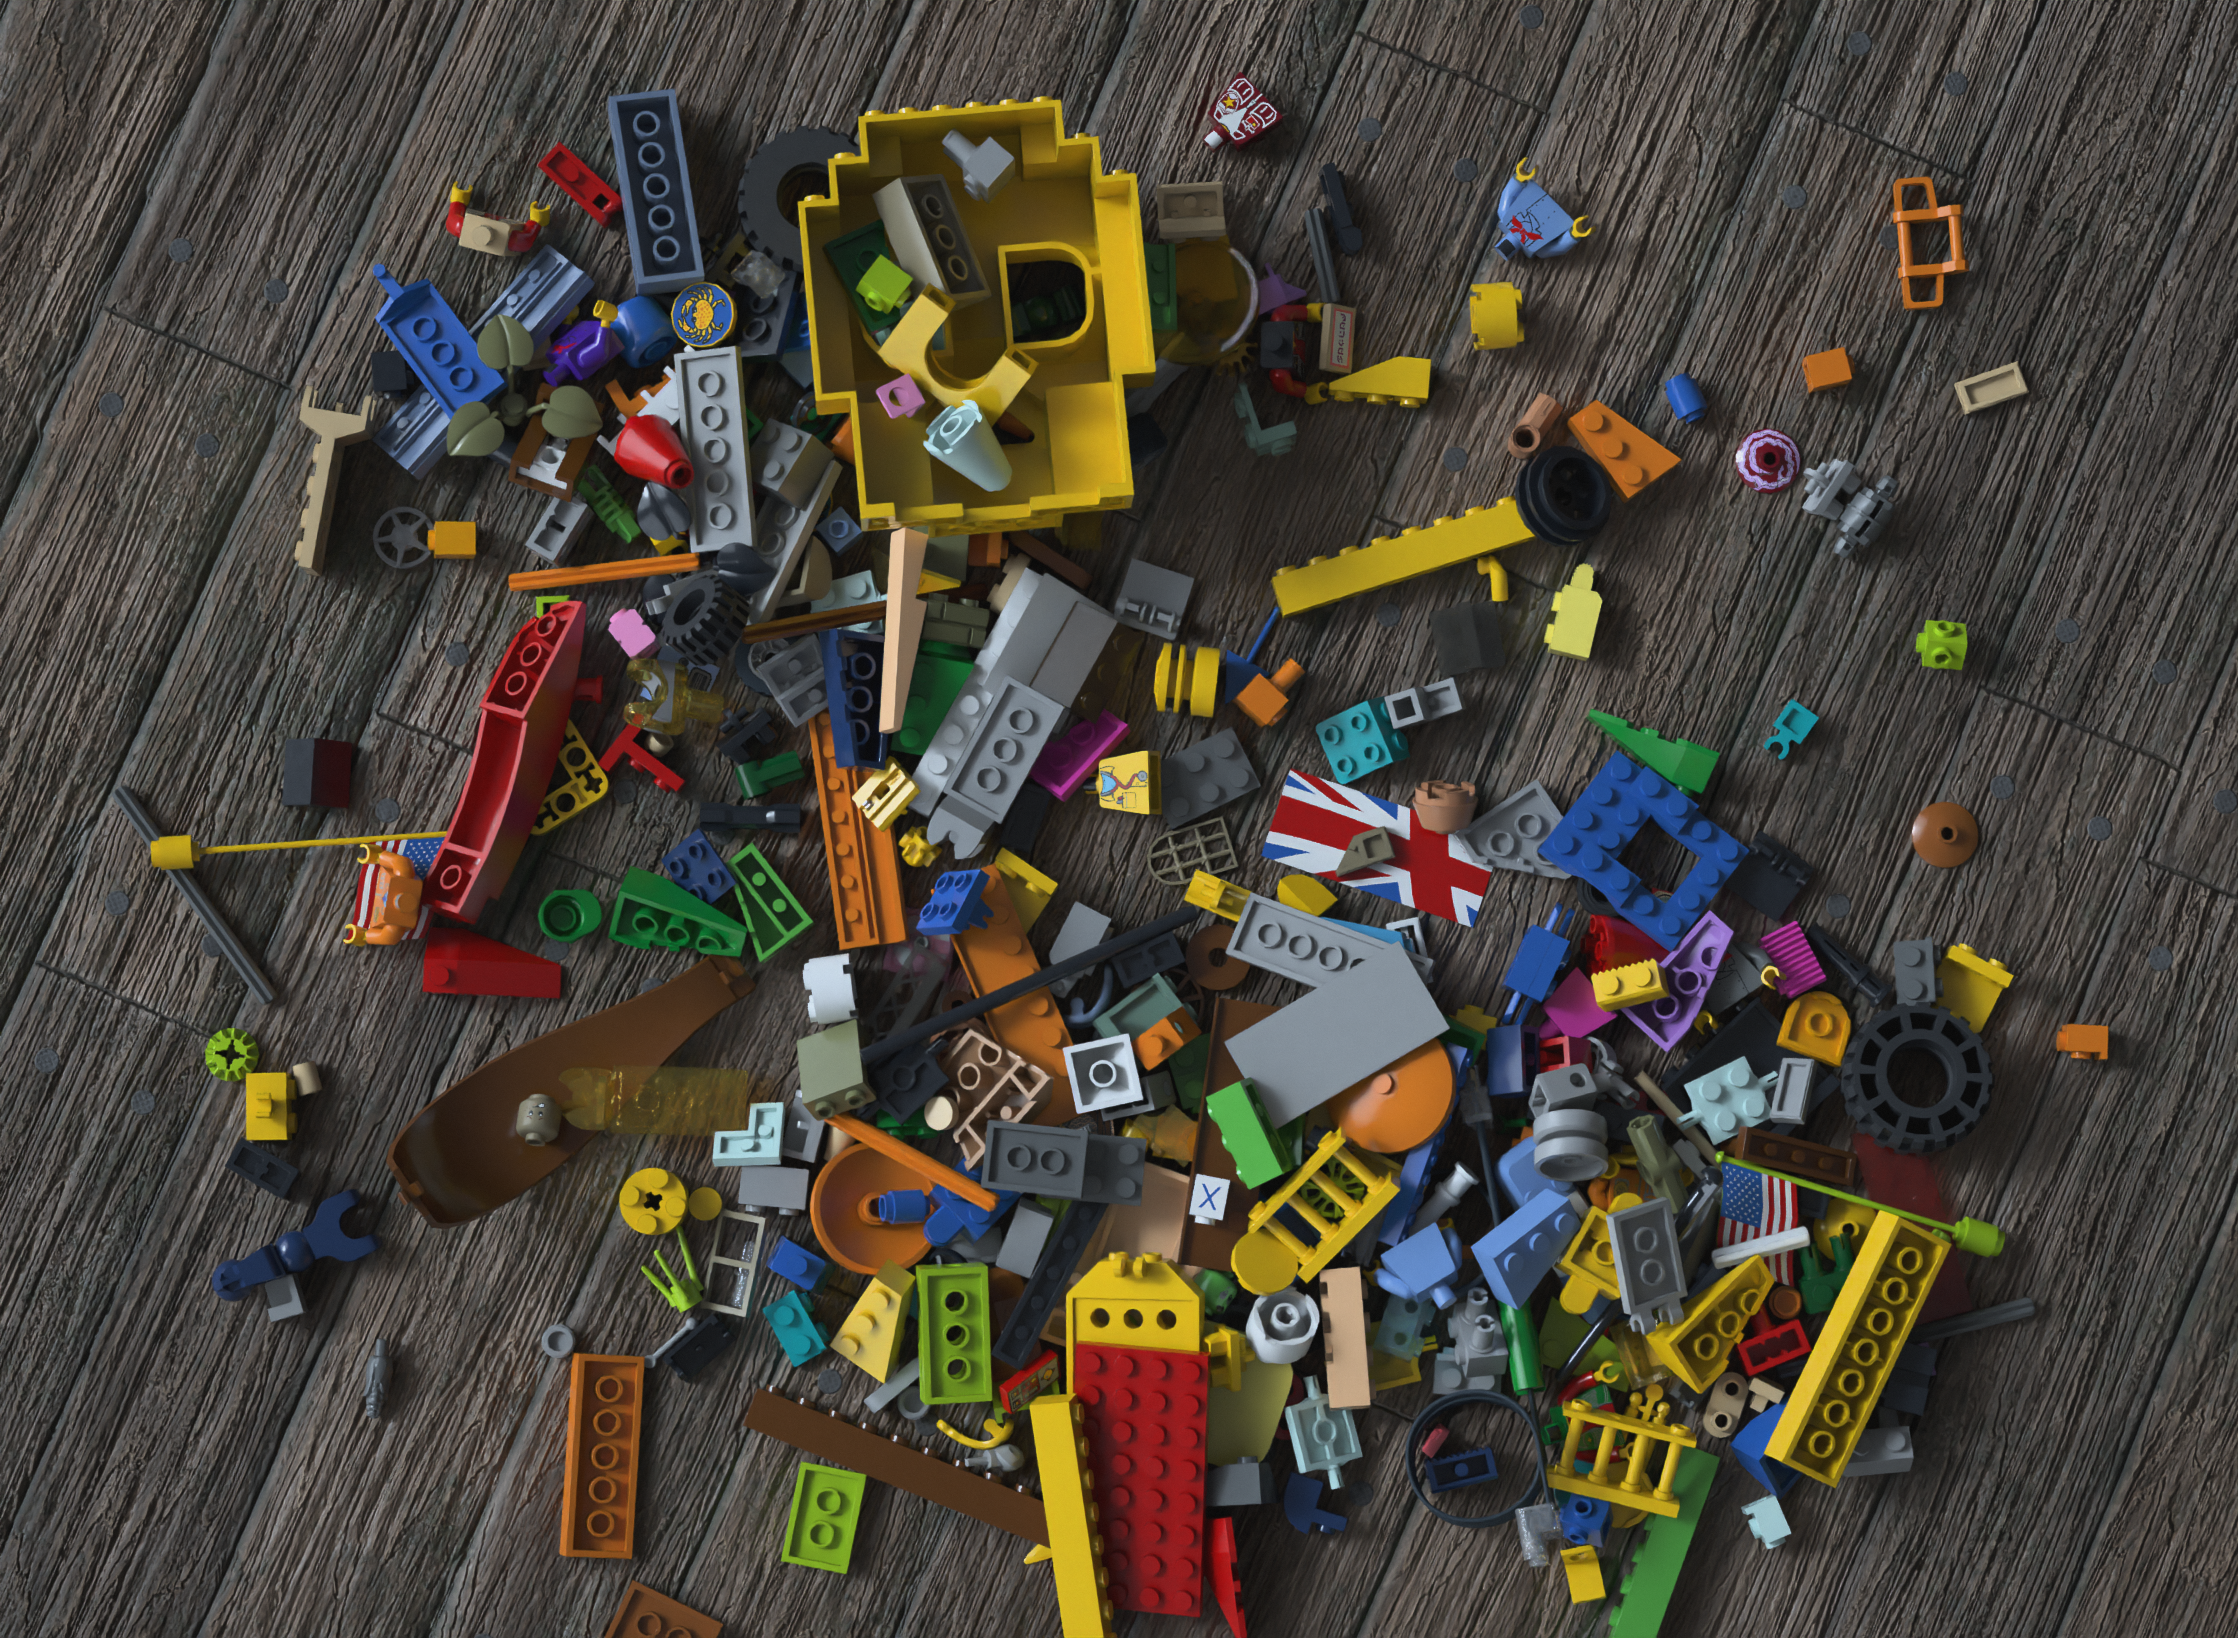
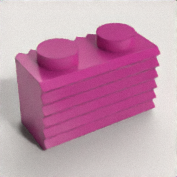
M1797 921L1758 940L1759 948L1764 949L1776 965V968L1787 976L1785 981L1778 976L1773 979V984L1780 996L1786 994L1788 999L1793 998L1827 980Z

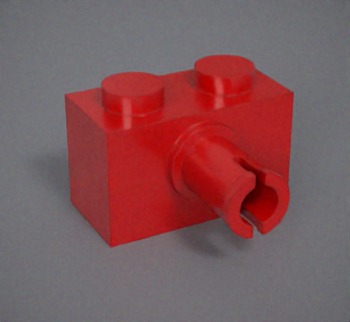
M1764 1303L1761 1304L1756 1315H1751L1749 1318L1754 1331L1751 1333L1752 1336L1741 1340L1740 1344L1735 1343L1733 1346L1746 1376L1754 1375L1812 1351L1799 1319H1791L1779 1325L1772 1324Z

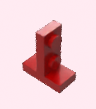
M637 712L597 764L611 775L628 754L630 758L627 763L642 774L646 769L656 776L653 783L669 794L673 789L680 794L687 783L636 744L646 731L644 728L650 722L645 716H639L641 713Z

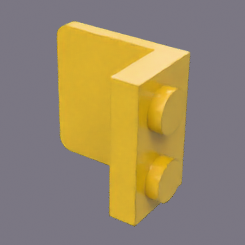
M1960 943L1958 947L1953 945L1947 948L1942 958V965H1939L1937 968V978L1942 977L1944 985V997L1938 998V1006L1941 1005L1951 1009L1950 1015L1957 1019L1961 1016L1966 1018L1970 1022L1968 1028L1975 1034L1982 1031L2002 989L2008 988L2014 975L2006 972L2008 966L1992 958L1986 962L1977 957V950Z

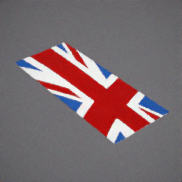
M1292 768L1289 771L1261 856L1469 927L1474 925L1493 869L1492 866L1472 863L1454 836L1460 830H1456L1453 834H1438L1436 831L1424 829L1420 824L1416 810ZM1385 826L1396 857L1337 877L1335 872L1353 836Z

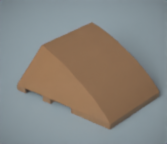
M969 1029L939 1064L940 1068L952 1081L937 1096L950 1097L958 1106L959 1117L953 1126L955 1130L953 1137L955 1142L961 1145L966 1158L964 1164L967 1172H971L983 1165L988 1120L1031 1124L1051 1102L1054 1077L974 1029Z

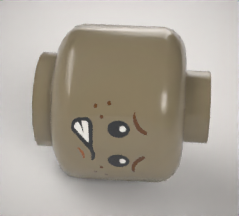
M534 1094L520 1104L516 1131L525 1138V1142L529 1145L544 1146L545 1142L552 1141L558 1137L562 1109L551 1096Z

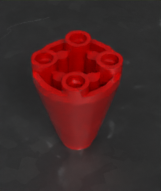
M656 414L640 417L634 415L627 419L625 428L617 440L614 453L615 461L623 470L637 478L673 489H683L689 486L694 478L693 466L671 423L666 418Z
M1591 915L1588 934H1583L1580 939V951L1582 954H1586L1587 958L1586 978L1589 981H1592L1591 976L1593 973L1598 975L1600 971L1602 973H1605L1606 970L1611 972L1613 968L1617 970L1619 966L1624 968L1625 965L1630 967L1632 963L1637 965L1638 962H1641L1643 964L1645 960L1650 962L1651 958L1661 964L1670 954L1668 950L1631 922L1608 915Z

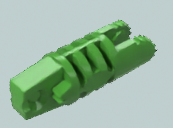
M594 464L587 471L599 490L595 492L584 477L577 489L589 505L593 507V510L600 519L605 522L607 528L612 533L616 531L629 544L641 534L640 528L633 520L636 516L630 507L626 505L619 493L614 490L612 484L597 465Z

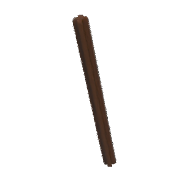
M976 583L916 594V599H928L929 593L949 596L948 602L959 604V598L981 602L986 601L989 594L985 583ZM887 600L746 625L742 629L743 633L740 638L744 644H753L886 619Z

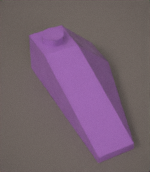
M1709 910L1660 964L1665 970L1670 996L1621 1008L1620 1010L1664 1051L1669 1053L1692 1028L1735 933Z

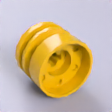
M1164 643L1163 650L1156 664L1153 692L1157 704L1156 712L1165 713L1166 698L1174 699L1173 714L1179 713L1183 700H1189L1191 716L1213 718L1220 649L1199 646L1194 661L1187 660L1186 645L1180 644L1179 659H1172V643Z

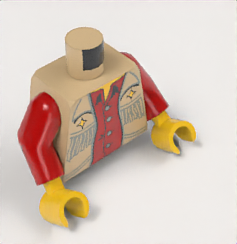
M458 181L453 184L450 196L452 203L449 208L446 228L450 234L460 238V246L504 257L520 256L521 252H526L532 247L541 231V226L549 224L550 205H547L543 210H539L538 202H532L530 205V220L525 223L466 208L470 202L472 185L469 184L468 190H460L457 188Z

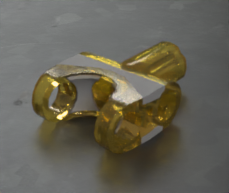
M636 659L628 663L627 676L631 680L637 681V684L644 686L649 691L652 701L627 704L624 707L623 717L627 723L650 732L678 735L684 732L686 717L717 724L723 711L724 697L720 694L688 688L689 670L682 664L658 659Z

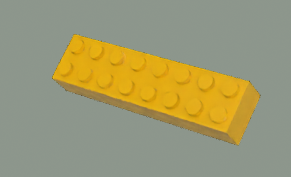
M1879 1210L1764 1454L1826 1485L1836 1488L1952 1245L1951 1243L1899 1216Z

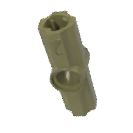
M1650 1114L1637 1117L1630 1121L1629 1126L1626 1128L1639 1157V1160L1636 1161L1637 1169L1644 1181L1652 1187L1656 1199L1661 1197L1669 1198L1672 1214L1678 1213L1689 1198L1678 1172L1681 1169L1680 1160L1675 1151L1666 1144L1656 1118Z

